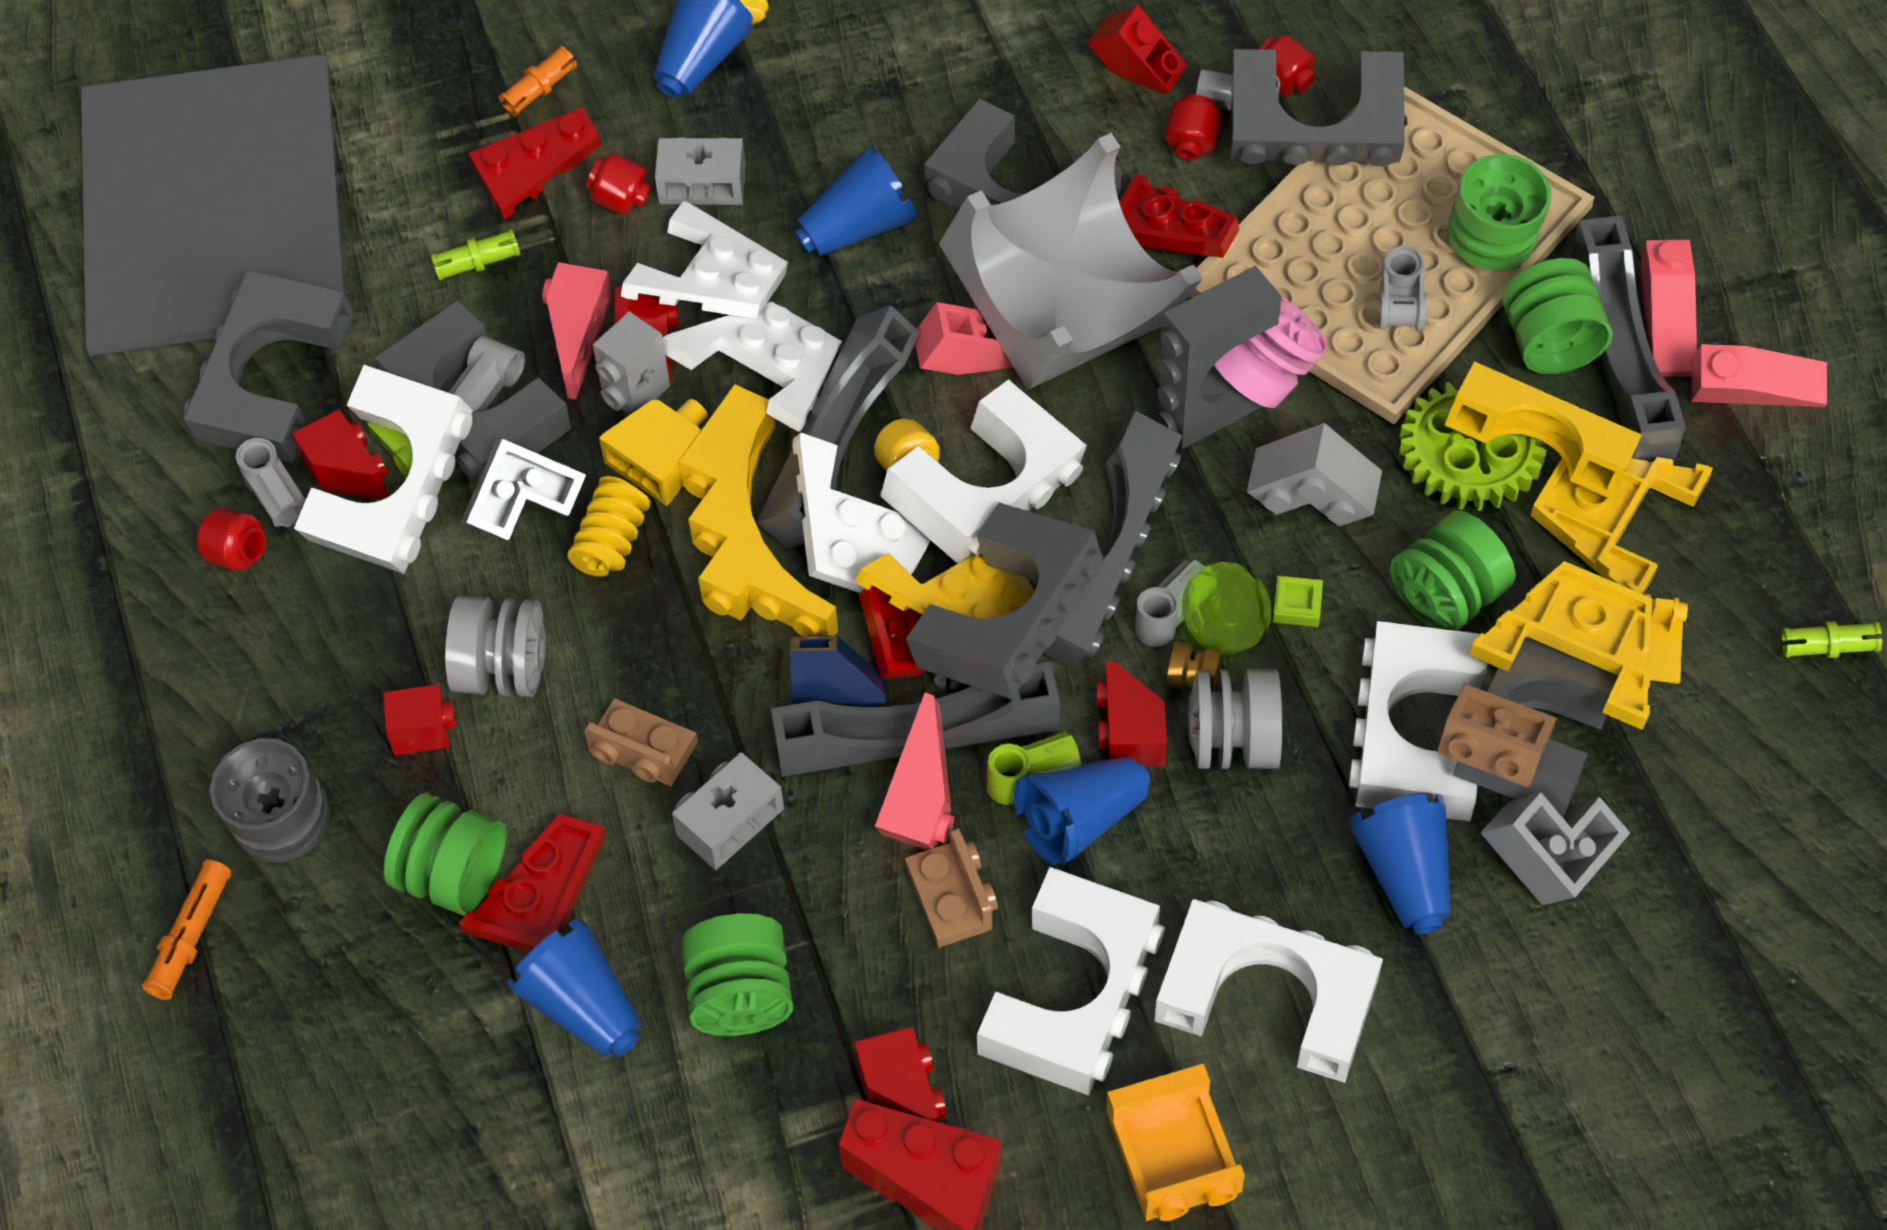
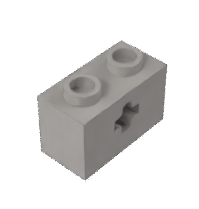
M724 137L659 138L655 172L659 204H681L685 201L692 205H743L746 168L743 139Z
M630 311L593 344L596 359L595 367L599 374L602 389L601 396L612 409L616 411L621 409L628 415H631L649 401L656 400L670 387L662 334Z
M741 752L730 762L721 763L712 772L707 783L698 791L686 794L678 802L675 811L672 813L676 835L713 869L717 870L784 810L782 789L778 783Z

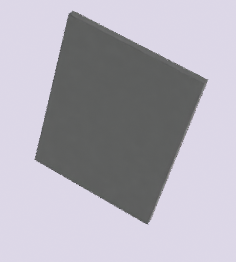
M327 54L81 87L85 339L89 356L216 338V332L220 323L226 321L232 307L233 291L237 285H241L247 270L342 291L346 295L330 69Z

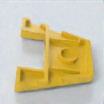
M1656 457L1654 462L1631 458L1613 498L1610 499L1571 482L1567 465L1562 458L1534 503L1531 517L1603 578L1644 595L1656 573L1658 564L1623 549L1616 544L1649 488L1694 507L1710 479L1713 468L1701 464H1696L1694 469L1675 466L1672 459Z
M888 552L860 568L855 579L859 585L867 590H870L873 585L892 596L889 603L902 611L912 608L918 613L923 614L929 604L979 619H990L1007 615L1023 606L1035 592L1026 577L986 565L983 554L978 556L974 554L926 583L920 584Z
M1564 561L1526 594L1525 600L1512 611L1508 610L1497 619L1496 625L1485 635L1481 633L1474 640L1469 655L1509 672L1524 639L1529 637L1617 675L1618 678L1602 713L1643 730L1650 715V705H1648L1650 670H1648V661L1651 648L1652 598Z

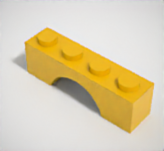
M1475 361L1456 395L1445 426L1485 444L1496 437L1508 434H1520L1539 439L1550 445L1561 455L1567 465L1571 482L1610 499L1613 498L1642 436L1637 432Z

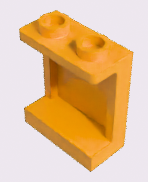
M1204 1063L1107 1092L1106 1112L1145 1221L1158 1217L1161 1221L1174 1220L1185 1215L1189 1208L1207 1202L1209 1206L1223 1205L1235 1199L1238 1195L1237 1193L1243 1190L1245 1174L1242 1166L1235 1164L1210 1098V1079Z

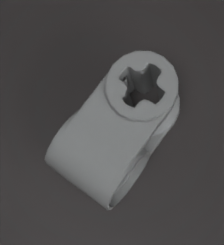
M1398 246L1391 249L1386 254L1380 283L1378 327L1381 330H1386L1388 325L1414 326L1416 331H1424L1426 292H1424L1423 257L1412 247Z

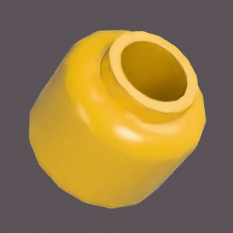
M902 418L892 421L881 430L874 444V455L879 465L887 472L889 467L918 446L938 462L940 448L935 438L922 425L912 419Z

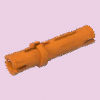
M211 859L203 861L202 868L168 936L161 937L157 945L159 954L147 979L142 984L143 990L153 997L170 1000L186 964L193 963L197 955L195 946L208 919L212 915L213 909L228 879L232 875V871L218 861Z

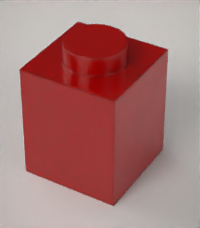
M439 684L383 692L386 734L394 756L450 747L449 729L457 727L453 701L445 702Z

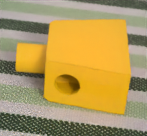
M688 399L677 411H674L659 400H651L599 437L604 463L668 506L683 486L679 460L700 433L699 426L708 418V414L704 407L694 399Z

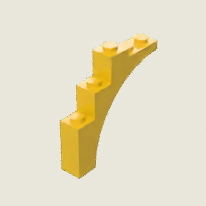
M734 385L679 460L683 487L695 497L702 499L688 519L692 544L702 553L714 556L698 578L702 602L714 613L723 616L728 614L740 621L751 607L761 617L767 620H779L793 627L803 637L813 634L835 636L838 632L836 606L807 590L782 568L764 543L751 511L752 481L761 452L776 425L775 418L766 414L768 399L738 385Z

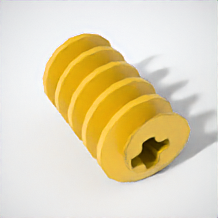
M611 476L601 477L599 486L594 491L593 500L588 504L587 515L582 518L580 530L575 534L574 545L569 548L567 557L570 563L583 573L595 577H605L609 574V570L620 571L624 569L626 560L623 556L629 555L632 550V545L629 541L637 538L638 530L636 527L643 524L645 517L642 512L650 508L651 501L648 496L623 479Z

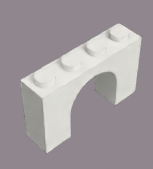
M364 365L347 406L362 420L408 436L413 452L410 473L403 485L394 494L374 503H356L311 487L294 529L311 542L405 574L408 564L412 563L418 556L421 546L420 536L426 522H429L436 513L438 506L437 495L442 483L449 479L454 470V455L460 440L465 439L470 432L473 410L459 396Z
M1009 379L979 401L971 430L1009 462L1015 472V480L1006 485L991 488L967 484L953 476L920 446L889 467L880 496L957 564L967 559L973 553L976 556L982 554L976 535L999 502L1027 511L1032 507L1039 509L1047 503L1055 489L1062 484L1065 486L1071 485L1083 470V465L1080 463L1087 445Z
M1377 621L1374 639L1365 638L1362 666H1370V677L1361 678L1358 706H1366L1365 719H1356L1353 746L1362 747L1361 760L1352 759L1349 787L1358 788L1356 807L1373 809V805L1384 801L1424 793L1427 794L1429 802H1434L1436 794H1440L1446 805L1448 819L1471 821L1476 801L1477 784L1453 776L1457 763L1456 760L1440 755L1437 751L1416 747L1403 739L1392 726L1388 712L1399 700L1412 694L1430 692L1459 696L1464 683L1480 689L1487 673L1488 663L1469 655L1474 640L1480 634Z
M1050 867L1032 907V929L1080 946L1092 953L1104 967L1108 978L1107 983L1097 998L1089 1004L1075 1010L1063 1012L1046 1010L995 991L977 1033L978 1055L1089 1095L1095 1080L1103 1082L1107 1076L1113 1058V1053L1108 1052V1048L1113 1036L1121 1039L1125 1032L1131 1013L1130 1010L1125 1009L1130 995L1139 996L1148 972V968L1143 967L1147 953L1156 954L1161 944L1165 926L1159 925L1160 906Z
M1193 899L1156 1000L1155 1022L1202 1037L1216 994L1221 984L1229 975L1243 967L1255 964L1278 966L1291 972L1301 980L1307 988L1313 1003V1012L1300 1048L1297 1068L1345 1083L1378 982L1383 958L1374 956L1369 950L1360 946L1350 945L1345 947L1326 941L1323 936L1312 931L1303 930L1297 932L1281 927L1268 917H1249L1233 912L1228 906L1220 902H1202Z

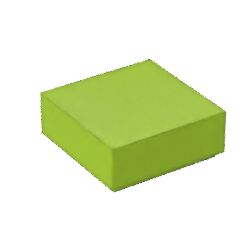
M1277 575L1273 623L1319 627L1323 580Z

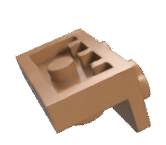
M1464 683L1447 718L1438 753L1524 787H1529L1557 718Z
M615 698L599 724L596 725L589 722L584 730L589 752L597 760L608 765L617 763L631 769L636 776L644 781L654 783L657 780L669 786L673 785L698 743L696 732Z
M959 828L950 831V843L905 858V867L937 948L992 930V911L998 909L996 896L990 882L981 883L977 870L981 869L977 849L973 841L965 843Z

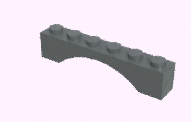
M1620 215L1579 220L1571 253L1573 259L1587 265L1599 293V300L1605 309L1613 330L1611 344L1601 356L1621 425L1642 435L1632 458L1645 461H1654L1656 457L1676 458L1686 425L1676 392L1661 375L1647 341L1637 297L1632 247L1623 217Z
M891 305L857 317L801 433L838 445L830 488L835 491L841 460L852 435L873 401L905 365L920 334V331ZM793 449L757 520L761 527L788 549L805 544L802 519L806 517L803 494L798 492L796 476L800 474L798 454L794 455Z
M1136 410L1120 429L1105 462V468L1111 484L1114 508L1112 530L1103 554L1101 570L1097 577L1090 580L1080 595L1077 608L1067 615L1059 627L1054 643L1043 652L1072 669L1085 656L1092 658L1100 647L1104 634L1098 630L1103 620L1108 621L1111 618L1120 600V597L1114 594L1119 583L1124 585L1136 563L1135 560L1130 558L1134 547L1139 549L1142 546L1151 528V525L1145 522L1149 512L1153 514L1156 512L1166 494V489L1161 487L1164 477L1169 479L1181 459V455L1176 453V449L1182 435Z
M1051 661L1035 664L1031 678L1027 683L1021 685L1013 699L974 686L936 698L940 706L945 749L1060 730V699ZM812 701L771 708L781 776L901 757L921 702L889 707H853Z

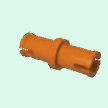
M559 46L554 53L536 67L529 66L524 71V77L498 96L500 102L507 101L502 105L505 110L516 117L539 96L546 97L551 93V86L577 67L576 60L569 62L573 58L572 54L565 47Z

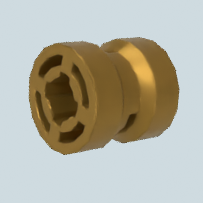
M1175 641L1166 686L1180 690L1186 685L1193 687L1195 671L1208 670L1211 691H1214L1219 671L1221 650L1207 647L1203 651H1195L1190 644Z

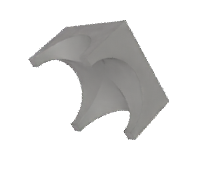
M1112 133L1098 138L1084 155L1063 172L1020 197L1004 203L991 205L982 190L967 196L939 243L1027 390L1163 326L1164 312L1185 302L1202 281V277L1194 264L1179 272L1166 269L1155 262L1134 237L1122 213L1116 192L1114 170L1120 145Z

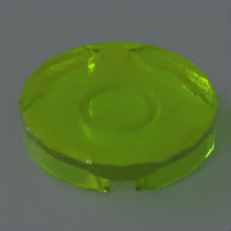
M1219 562L1206 566L1188 581L1182 596V614L1189 632L1202 646L1219 649L1221 654L1233 655L1255 646L1261 640L1260 638L1263 636L1264 631L1268 630L1271 622V601L1264 584L1258 577L1253 578L1245 571L1247 568L1238 563Z

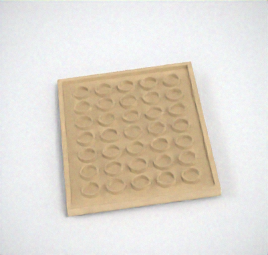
M1405 86V144L1400 163L1374 166L1369 162H1349L1345 165L1336 166L1330 165L1325 161H1307L1297 165L1239 224V231L1224 258L1208 256L1196 268L1202 277V281L1190 295L1193 298L1256 265L1281 296L1297 306L1312 320L1327 342L1328 351L1319 361L1313 362V368L1309 372L1392 424H1395L1404 415L1416 399L1424 393L1503 306V290L1510 280L1524 269L1544 261L1577 225L1579 220L1588 213L1594 201V196ZM1357 105L1341 121L1346 119L1355 110ZM1498 153L1516 155L1533 163L1545 174L1551 188V204L1546 219L1542 224L1537 245L1528 260L1516 268L1503 271L1479 269L1465 262L1453 250L1447 236L1448 220L1452 213L1453 204L1456 201L1460 180L1468 166L1481 157ZM1398 246L1412 247L1423 257L1424 292H1426L1424 331H1416L1414 326L1388 325L1386 330H1381L1378 327L1380 283L1386 254Z

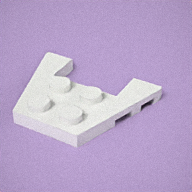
M683 201L670 218L667 233L703 246L681 277H676L637 263L623 282L621 297L637 300L638 293L660 296L659 304L675 306L679 299L702 303L701 309L703 311L757 319L785 277L788 262L694 205Z
M774 302L767 303L757 319L728 315L663 337L665 355L690 370L715 352L721 351L784 387L769 399L766 414L797 432L803 429L807 415L813 409L821 387L824 386L839 356L842 344L841 340L828 334L822 328L814 326Z
M799 433L794 437L792 443L793 454H798L800 474L796 476L798 492L803 494L806 516L802 519L809 576L860 593L864 587L855 581L860 568L888 552L912 575L931 540L900 513L830 488L838 445L804 433Z

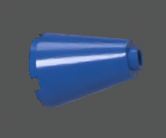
M676 0L653 74L658 82L657 87L661 92L672 98L689 96L750 34L754 24L750 25L753 17L744 4L739 0Z
M869 147L797 219L800 229L795 231V235L807 253L815 250L819 256L909 224L917 219V214L910 198L902 203L901 198L903 194L900 188L903 186L888 163L877 150L874 152L873 148Z
M1128 756L1034 772L1017 780L1013 791L1014 807L1017 816L1025 813L1030 827L1023 830V833L1035 852L1048 864L1055 865L1061 862L1062 865L1073 860L1147 798L1150 776L1142 763L1136 762Z
M1426 793L1384 801L1373 805L1374 815L1364 820L1362 819L1361 812L1354 814L1349 820L1352 832L1404 928H1414L1415 934H1426L1443 928L1442 920L1451 915L1447 813L1442 795L1436 794L1434 802L1428 801Z
M576 919L568 923L574 931L563 937L556 930L538 944L515 968L521 975L519 980L509 978L507 985L515 995L603 1057L614 1053L619 1058L632 1049L640 1040L636 1032L640 1028L641 1022L590 928L582 919Z

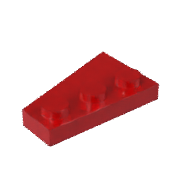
M583 107L469 152V157L474 170L502 219L506 220L515 213L514 206L527 196L533 199L544 190V183L557 173H567L601 146L599 133Z
M1137 173L1119 201L1122 213L1131 232L1140 246L1224 258L1239 231L1237 216L1200 200L1188 202L1179 198L1176 190L1165 185L1158 189L1149 185L1148 178Z
M559 814L521 855L523 860L504 880L499 879L489 889V897L474 913L469 911L458 923L461 932L529 953L556 930L562 935L605 840L606 833L604 827Z

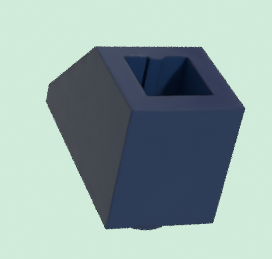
M839 636L791 637L790 676L792 705L822 701L830 704H849V706L874 707L877 703H886V679H881L880 673Z

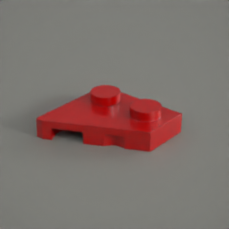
M872 586L870 590L864 588L859 593L881 679L922 676L926 670L917 668L906 640L922 614L912 608L902 611L889 603L892 596L875 586Z

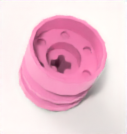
M1282 296L1279 324L1234 347L1222 356L1214 366L1237 391L1251 401L1264 407L1276 408L1298 384L1296 374H1307L1313 368V362L1319 361L1328 351L1327 342L1312 320L1297 306Z

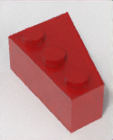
M855 1099L839 1143L843 1169L893 1203L895 1200L918 1215L920 1221L933 1229L935 1227L938 1230H981L1002 1164V1140Z

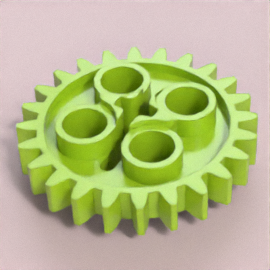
M1450 382L1445 383L1443 395L1431 388L1429 389L1427 400L1418 397L1414 410H1407L1405 423L1401 427L1399 455L1405 456L1403 469L1413 470L1411 481L1413 484L1426 481L1425 495L1428 496L1438 490L1442 492L1440 503L1443 505L1451 497L1457 498L1458 509L1462 510L1467 500L1474 502L1478 511H1482L1484 500H1490L1494 507L1500 508L1503 495L1512 502L1517 501L1519 489L1528 492L1532 479L1538 480L1547 451L1544 449L1545 442L1526 435L1508 434L1496 437L1485 444L1445 426L1459 391Z

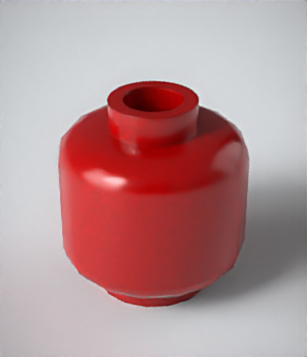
M1282 35L1278 38L1272 36L1259 48L1263 50H1276V76L1280 81L1279 96L1289 97L1297 91L1303 94L1309 89L1316 78V73L1313 72L1315 55L1288 35Z
M1198 94L1186 95L1184 99L1173 103L1164 138L1167 144L1175 150V154L1178 157L1186 160H1197L1199 156L1208 155L1215 150L1223 123V115L1212 99Z
M611 153L605 159L599 157L596 160L588 177L586 188L591 189L590 197L594 203L620 215H627L634 206L643 208L652 185L645 183L647 170L644 166L619 154Z
M218 508L211 511L198 527L197 548L201 557L209 564L242 571L251 567L265 551L266 536L260 521L252 514L227 508Z

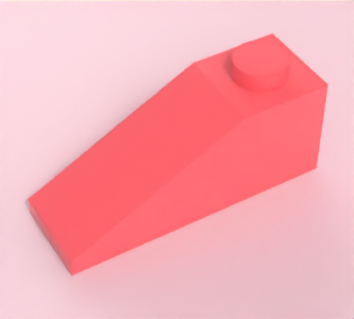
M1646 240L1637 274L1647 341L1655 363L1663 377H1691V359L1697 352L1695 272L1690 240Z
M558 262L553 278H548L544 284L542 298L543 303L548 304L567 397L576 399L594 351L593 344L598 340L613 296L608 271Z
M936 302L917 328L920 334L915 342L921 369L962 375L1014 368L982 314L977 309Z
M1701 344L1691 359V402L1826 407L1827 362L1749 346Z
M924 693L875 827L882 836L927 851L938 847L939 842H947L950 831L953 828L954 816L950 815L951 800L940 706L934 695Z

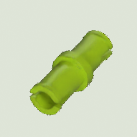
M510 229L507 232L476 241L475 238L468 239L467 245L432 254L431 258L439 281L444 278L475 268L477 272L485 270L484 265L516 255L519 256L521 253L513 229Z
M1825 621L1823 626L1782 628L1781 641L1801 640V644L1781 646L1782 653L1785 658L1825 654L1826 658L1830 659L1838 658L1840 653L1880 652L1882 638L1863 640L1862 636L1882 634L1879 622L1837 625L1835 621Z

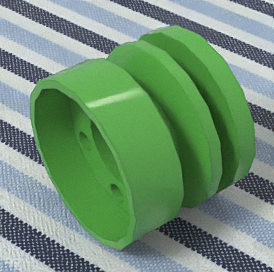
M1498 153L1481 157L1470 164L1461 177L1456 201L1453 204L1452 213L1448 220L1447 236L1453 250L1465 262L1479 269L1491 271L1516 268L1528 260L1537 245L1542 224L1546 219L1551 204V188L1545 174L1533 163L1516 155Z
M1568 258L1542 261L1517 274L1503 290L1502 303L1508 314L1509 323L1515 332V339L1522 359L1528 369L1542 374L1569 372L1589 364L1602 355L1611 344L1613 330L1605 309L1599 300V293L1586 264L1576 259Z
M1453 511L1425 533V538L1417 539L1408 548L1391 560L1390 565L1393 585L1409 610L1429 628L1458 631L1467 621L1480 613L1481 607L1491 604L1514 585L1516 577L1513 560L1502 541L1484 522L1465 511Z
M427 792L418 795L405 809L390 838L384 862L386 885L402 892L407 891L410 895L419 899L430 895L433 904L465 916L469 911L474 913L485 900L500 870L506 848L507 833L505 824L474 810L461 814L460 807L450 801L443 802L439 797Z
M737 913L708 919L686 931L681 939V949L685 976L690 981L686 990L690 1003L688 1005L689 1015L693 1027L701 1032L716 1036H739L775 1027L790 1016L794 1009L789 974L783 969L787 964L781 924L773 918L763 915Z

